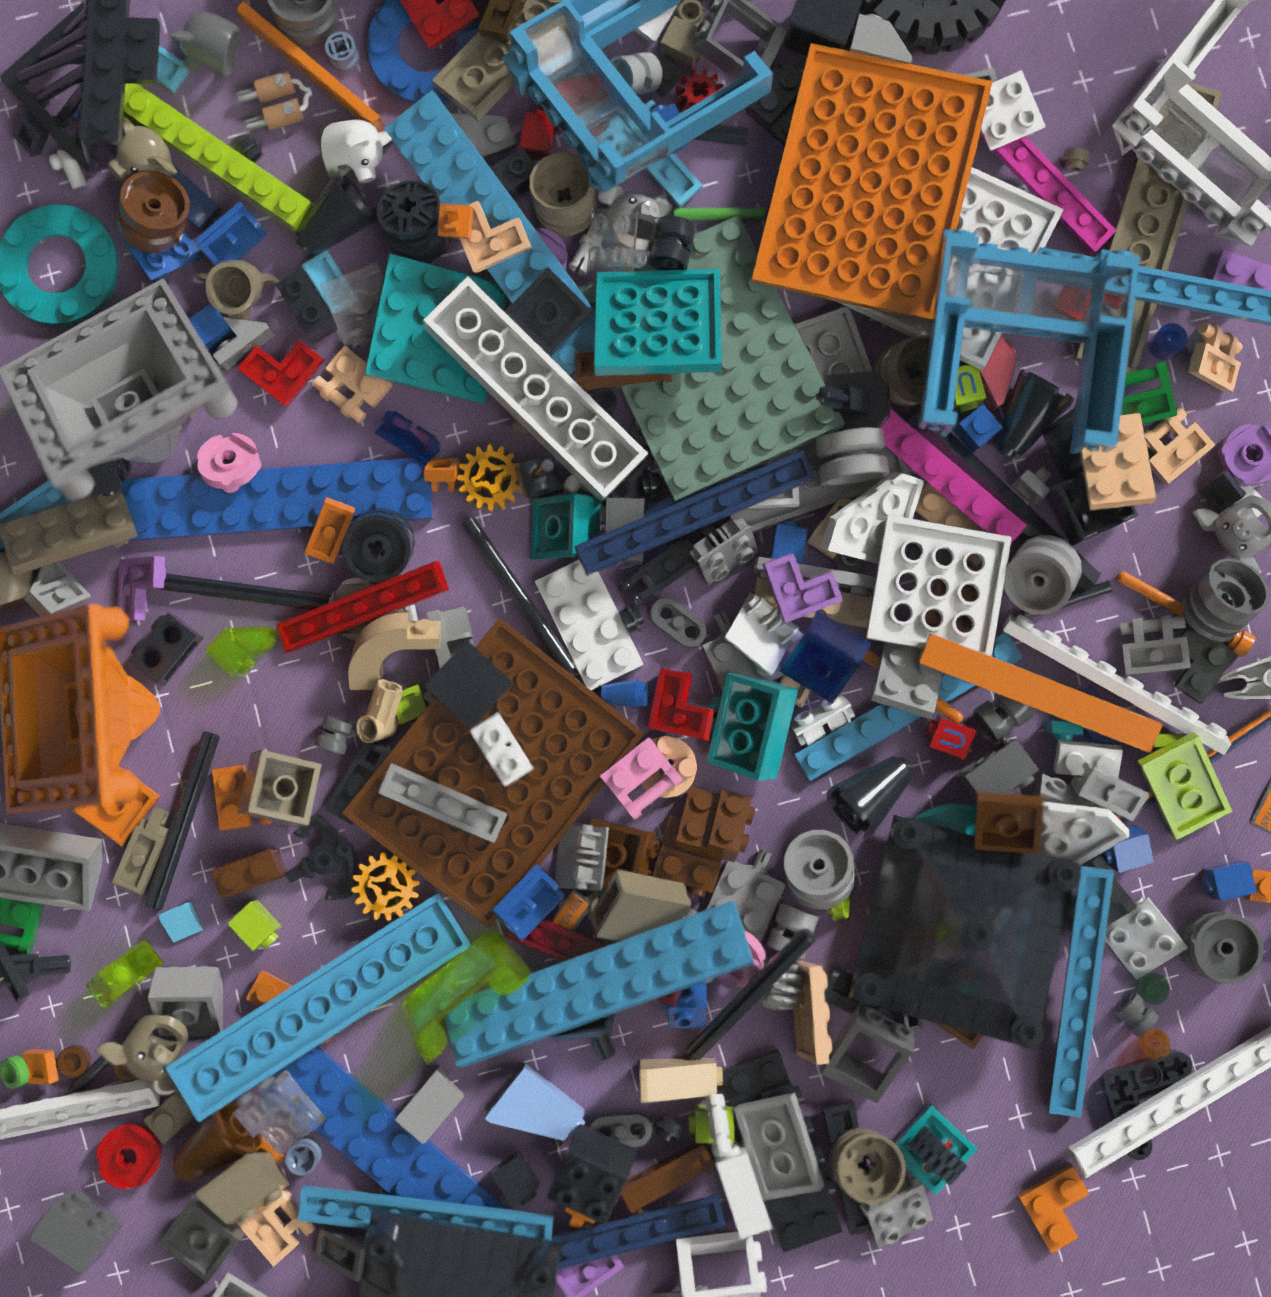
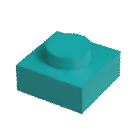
M1069 721L1045 722V734L1054 735L1055 741H1073V736L1083 735V727Z

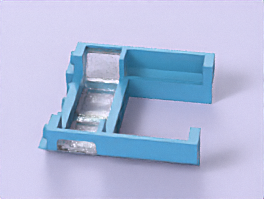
M563 0L510 31L511 46L509 47V53L501 57L520 97L529 92L533 102L536 105H542L550 124L553 127L558 126L562 131V136L570 149L575 148L579 153L581 163L588 171L589 187L603 192L609 191L770 93L773 73L756 52L753 51L744 57L742 77L667 122L661 118L657 111L650 113L601 49L679 4L681 0Z
M944 229L919 427L925 429L928 425V429L941 430L940 435L946 437L955 426L957 413L953 412L962 336L963 329L969 328L1084 343L1070 454L1079 453L1085 447H1087L1086 450L1094 452L1099 451L1100 446H1102L1101 452H1110L1116 448L1140 257L1133 256V253L1125 250L1111 251L1102 249L1094 258V261H1091V257L1085 255H1075L1072 258L1060 257V254L1054 251H1043L1041 254L1029 253V250L1023 247H1012L1010 250L998 249L997 245L992 243L979 244L980 236H976V233L961 229Z

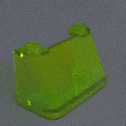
M492 930L482 933L470 943L472 946L453 957L405 998L402 1006L403 1014L414 1045L427 1064L439 1056L448 1044L447 1035L445 1034L447 1026L445 1016L484 983L488 982L497 993L508 995L517 991L529 980L532 970L499 932Z

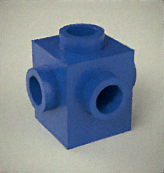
M699 983L682 989L677 1006L675 1007L662 1002V1014H668V1027L683 1029L690 1027L706 1028V983Z

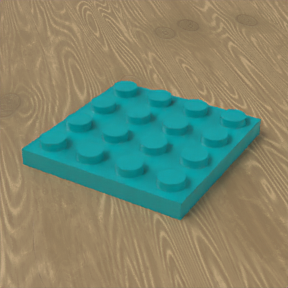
M389 254L364 376L480 405L485 404L487 390L424 330L423 320L467 277L502 310H504L506 294L497 282Z
M720 269L597 272L595 375L722 372Z

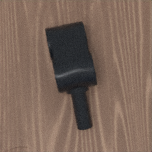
M535 459L515 467L525 498L549 497L564 490L554 460L545 459L542 461L541 459Z

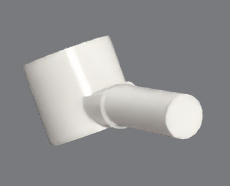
M574 475L569 476L563 484L564 489L571 494H577L580 488L591 493Z

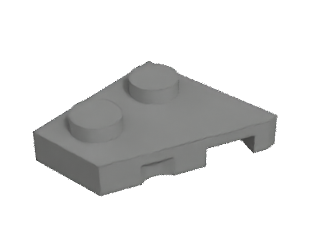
M450 113L485 161L517 148L516 141L505 116L484 115L479 121H476L469 114Z
M56 562L40 568L24 600L42 617L83 606L89 601L91 595L60 562Z

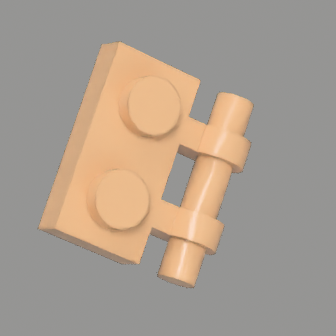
M1202 322L1199 324L1197 331L1202 335L1205 342L1196 343L1194 353L1190 359L1188 372L1221 391L1233 392L1241 364L1234 357L1236 353L1241 351L1242 344L1235 335L1229 332L1223 333L1220 326L1214 323Z
M344 345L325 368L334 376L332 380L326 382L318 376L313 381L312 386L320 392L319 395L324 400H331L341 409L340 413L345 417H351L356 422L361 423L366 417V413L359 408L363 402H366L374 409L393 385L388 381L364 376L366 362ZM343 384L355 393L351 399H347L338 391Z
M1181 407L1176 409L1177 416L1161 419L1160 423L1151 431L1146 430L1144 432L1146 447L1155 454L1149 459L1150 468L1165 486L1215 446L1196 422L1185 429L1180 422L1187 417V414ZM1167 432H1171L1175 438L1164 446L1159 439Z
M287 1188L282 1190L284 1195L268 1206L264 1203L257 1208L256 1212L258 1214L252 1220L243 1225L237 1223L273 1267L299 1244V1240L293 1235L297 1228L306 1237L316 1228L312 1222L298 1221L299 1207L290 1198L292 1194ZM279 1206L292 1219L286 1225L274 1212Z

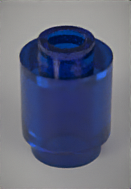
M1176 323L1162 326L1149 340L1151 354L1159 360L1173 358L1186 347L1188 342L1187 332Z

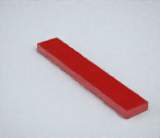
M434 561L278 623L276 627L284 652L292 653L450 590L440 561Z

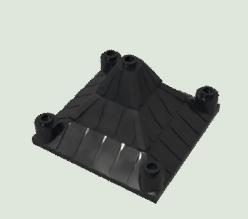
M893 815L848 999L1035 1050L1044 1037L1041 1021L1072 890L1081 880L1079 863L1040 853L974 849L975 836L923 823L914 818Z
M373 1209L370 1216L369 1229L363 1243L365 1259L359 1297H553L563 1242Z

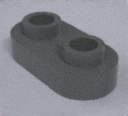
M661 598L652 606L651 618L654 624L681 645L693 648L699 646L704 641L706 626L703 621L677 601L671 598ZM663 609H669L672 612V617L665 620L661 617L660 612ZM686 628H695L696 636L688 638L685 635Z
M638 1112L600 1115L590 1125V1128L599 1132L601 1126H609L611 1133L606 1136L630 1147L646 1144L652 1134V1125L649 1118ZM639 1123L642 1126L641 1132L633 1133L630 1129L631 1125Z

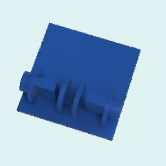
M185 230L178 245L169 251L160 253L140 251L130 246L120 236L119 232L116 231L119 238L152 283L163 278L167 281V274L203 258Z

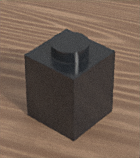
M520 1150L493 1167L491 1176L511 1207L518 1202L521 1205H525L537 1196L536 1190L539 1188L540 1181Z

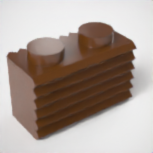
M271 848L225 864L219 868H214L212 875L221 899L283 878L286 876V869L279 849Z

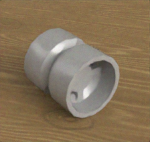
M650 52L617 56L609 60L636 95L652 93L661 84L662 68L660 62Z
M781 903L775 918L778 926L771 929L766 945L780 951L791 940V937L786 936L787 928L796 932L802 928H808L814 933L819 917ZM807 951L800 958L804 959Z

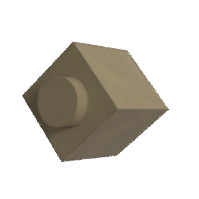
M674 16L661 40L660 55L663 56L667 53L674 62L692 70L697 61L702 62L704 59L702 55L692 49L697 38L694 35L697 27Z

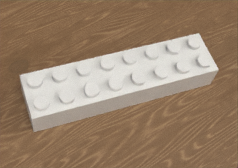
M469 277L455 288L423 320L424 330L601 503L647 456L648 453Z

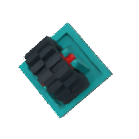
M930 1103L894 1141L903 1155L905 1167L935 1196L946 1184L951 1186L968 1167L965 1163L978 1150L969 1139Z

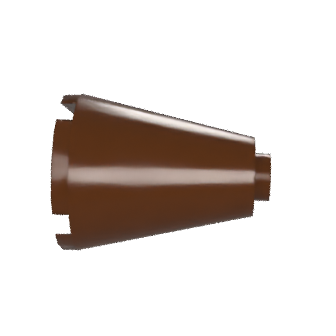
M232 1100L201 1121L173 1158V1170L179 1179L187 1182L196 1181L238 1162L247 1154L258 1151L257 1147L262 1143L260 1129L251 1114L246 1118L240 1111L243 1106L239 1102Z

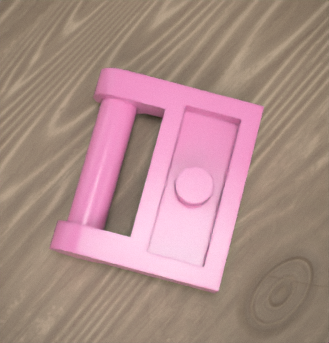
M649 737L600 776L634 820L642 815L641 811L673 785L677 787L683 782L680 775ZM662 768L667 775L635 801H632L627 794L658 769Z

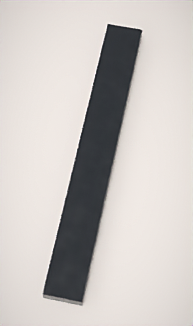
M921 409L911 417L908 424L1027 525L1023 532L1029 538L1038 535H1052L1065 540L951 432L944 437L940 435L941 430H930L928 425L925 429L920 428ZM1077 552L1082 568L1078 584L1085 591H1088L1096 584L1101 573Z

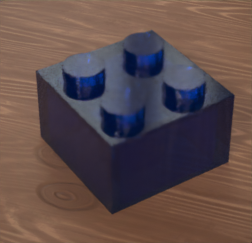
M817 611L791 649L780 672L833 704L860 666L871 643L820 611Z

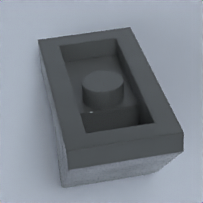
M330 1226L321 1227L319 1229L314 1259L355 1281H359L363 1271L365 1259L363 1243L367 1233L348 1236Z

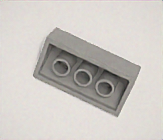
M0 823L1 898L90 911L102 868V839Z

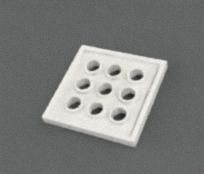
M892 515L886 516L865 639L923 649L929 632L992 656L1011 537ZM914 543L920 547L921 556L918 560H910L906 557L904 549L907 544ZM946 549L951 553L952 560L949 565L942 566L937 563L935 559L937 550ZM975 554L981 558L982 568L979 571H972L967 567L966 559L969 555ZM910 574L915 578L916 586L912 591H905L900 587L899 579L901 575ZM935 579H940L946 584V593L941 597L935 596L930 590V584ZM964 585H972L977 590V598L974 602H967L962 598L961 589ZM899 604H904L910 609L911 615L906 622L898 621L894 616V609ZM928 610H936L941 615V623L938 627H930L925 622V614ZM960 615H965L972 621V628L968 633H962L956 627V620Z

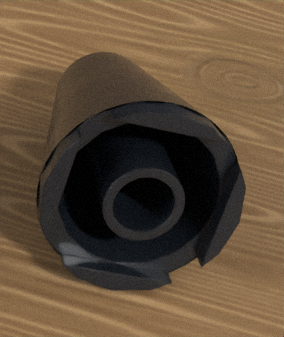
M338 170L331 177L297 229L296 235L298 239L296 243L306 254L309 255L312 252L315 255H319L378 220L377 209L374 207L370 210L366 206L369 200L366 195L346 175L342 177L341 172Z
M1021 369L1001 423L1003 428L998 432L996 442L1000 444L998 450L1013 459L1016 454L1023 456L1042 436L1041 431L1058 420L1070 408L1075 399L1068 393L1065 396L1058 393L1059 387L1032 372L1027 373L1024 369Z
M891 756L832 786L826 792V797L828 801L833 797L837 805L832 809L841 821L855 834L859 831L864 832L865 834L862 838L867 839L875 833L912 781L913 776L911 772L913 769L903 757Z

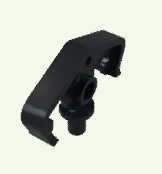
M310 816L309 825L299 827L293 834L299 838H305L310 835V830L313 827H317L321 830L322 843L311 851L309 861L306 857L300 859L301 862L298 863L299 866L285 872L287 879L292 883L302 877L313 879L315 877L314 872L319 875L337 872L344 879L345 886L343 889L332 887L327 890L325 900L346 899L353 896L355 892H351V888L357 886V882L352 878L353 875H356L354 845L322 816Z

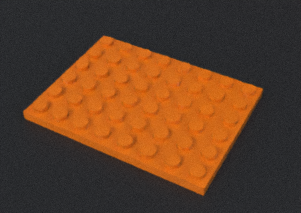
M811 43L752 276V283L932 323L943 261V254L941 252L944 229H957L993 81Z

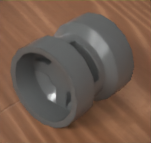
M324 716L322 722L324 729L322 734L317 736L315 745L336 753L345 754L347 748L345 741L347 736L352 733L354 725Z
M1132 992L1125 996L1113 1010V1013L1119 1020L1126 1021L1129 1024V1030L1137 1037L1150 1030L1159 1018V1015L1152 1008L1145 1007L1143 998L1137 992Z

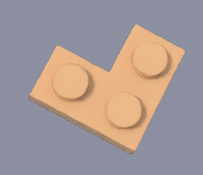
M478 201L469 204L473 207L471 239H460L474 273H478L532 249L520 218L517 217L491 229L481 204Z

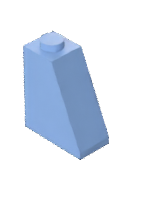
M526 1063L487 1112L485 1119L490 1123L564 1141L569 1134L574 1136L579 1123L584 1125L585 1121L582 1117L584 1116L585 1109Z

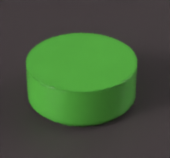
M13 1055L2 1060L0 1063L2 1082L10 1089H16L28 1082L29 1070L27 1064L20 1056Z

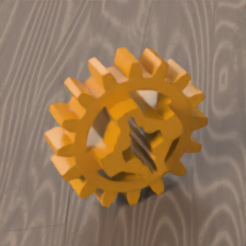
M488 444L486 452H482L478 446L476 447L477 455L473 457L467 453L465 456L469 463L467 465H459L464 475L457 476L458 482L465 483L459 490L461 494L469 493L466 498L469 504L475 500L477 501L476 508L478 510H481L484 505H488L489 511L493 512L497 504L504 510L506 509V500L512 503L516 502L512 495L514 492L522 493V488L517 485L519 479L515 467L521 463L512 464L515 455L510 453L505 456V448L503 446L497 452H494L491 444ZM489 459H496L504 464L497 466L490 463ZM479 464L480 468L477 475L471 478L473 469ZM489 472L496 476V483L492 485L485 481L487 479L486 474ZM511 477L510 485L503 493L502 487L504 482ZM484 490L491 493L493 498L480 496L476 492Z
M381 852L378 861L369 856L368 861L370 865L367 867L363 864L358 865L362 871L361 876H352L355 881H358V886L352 887L351 892L359 893L360 895L354 900L355 904L364 903L365 906L362 912L366 914L373 910V919L376 920L381 913H384L387 921L391 920L392 912H395L399 917L403 916L401 908L405 906L411 909L413 906L408 900L410 897L418 898L419 895L412 891L414 886L420 885V881L412 880L411 878L416 871L414 869L407 870V864L404 861L398 863V857L395 854L391 856L390 860H387L385 852ZM386 865L383 873L376 877L368 875L374 868ZM397 869L403 874L406 886L399 884L396 878ZM386 877L390 878L389 884L398 888L399 891H386L385 895H381V889L377 885L371 884V882H384ZM364 886L371 888L375 894L374 904L368 900ZM395 896L403 897L397 904L385 907L389 899Z

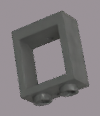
M710 0L706 8L709 13L695 30L694 35L697 38L692 49L735 80L742 77L744 62L712 39L721 16L725 12L760 38L754 51L770 69L787 29L748 0Z
M859 1003L832 1044L831 1054H828L829 1063L823 1064L821 1074L878 1103L913 1053L916 1032L910 1030L904 1024L897 1023L883 1016L879 1011ZM859 1031L897 1051L883 1073L845 1053Z

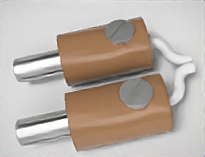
M289 70L254 80L255 87L237 92V99L240 103L259 98L260 102L264 103L296 93L294 84H298L300 89L307 93L304 95V104L300 106L298 99L295 98L262 108L263 115L245 120L246 128L250 131L267 125L269 130L272 131L305 121L302 111L307 108L308 97L312 95L310 87H304L300 80L292 79Z

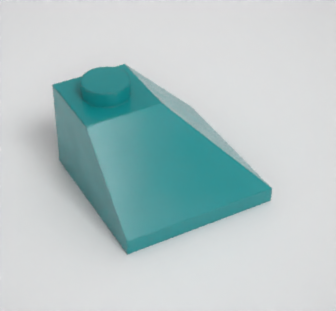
M579 494L533 499L531 560L577 556L574 546L591 540L600 530L601 502L596 497Z

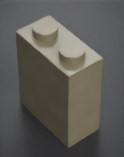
M616 870L591 912V918L596 937L623 941L683 919L688 914L691 905L684 883Z

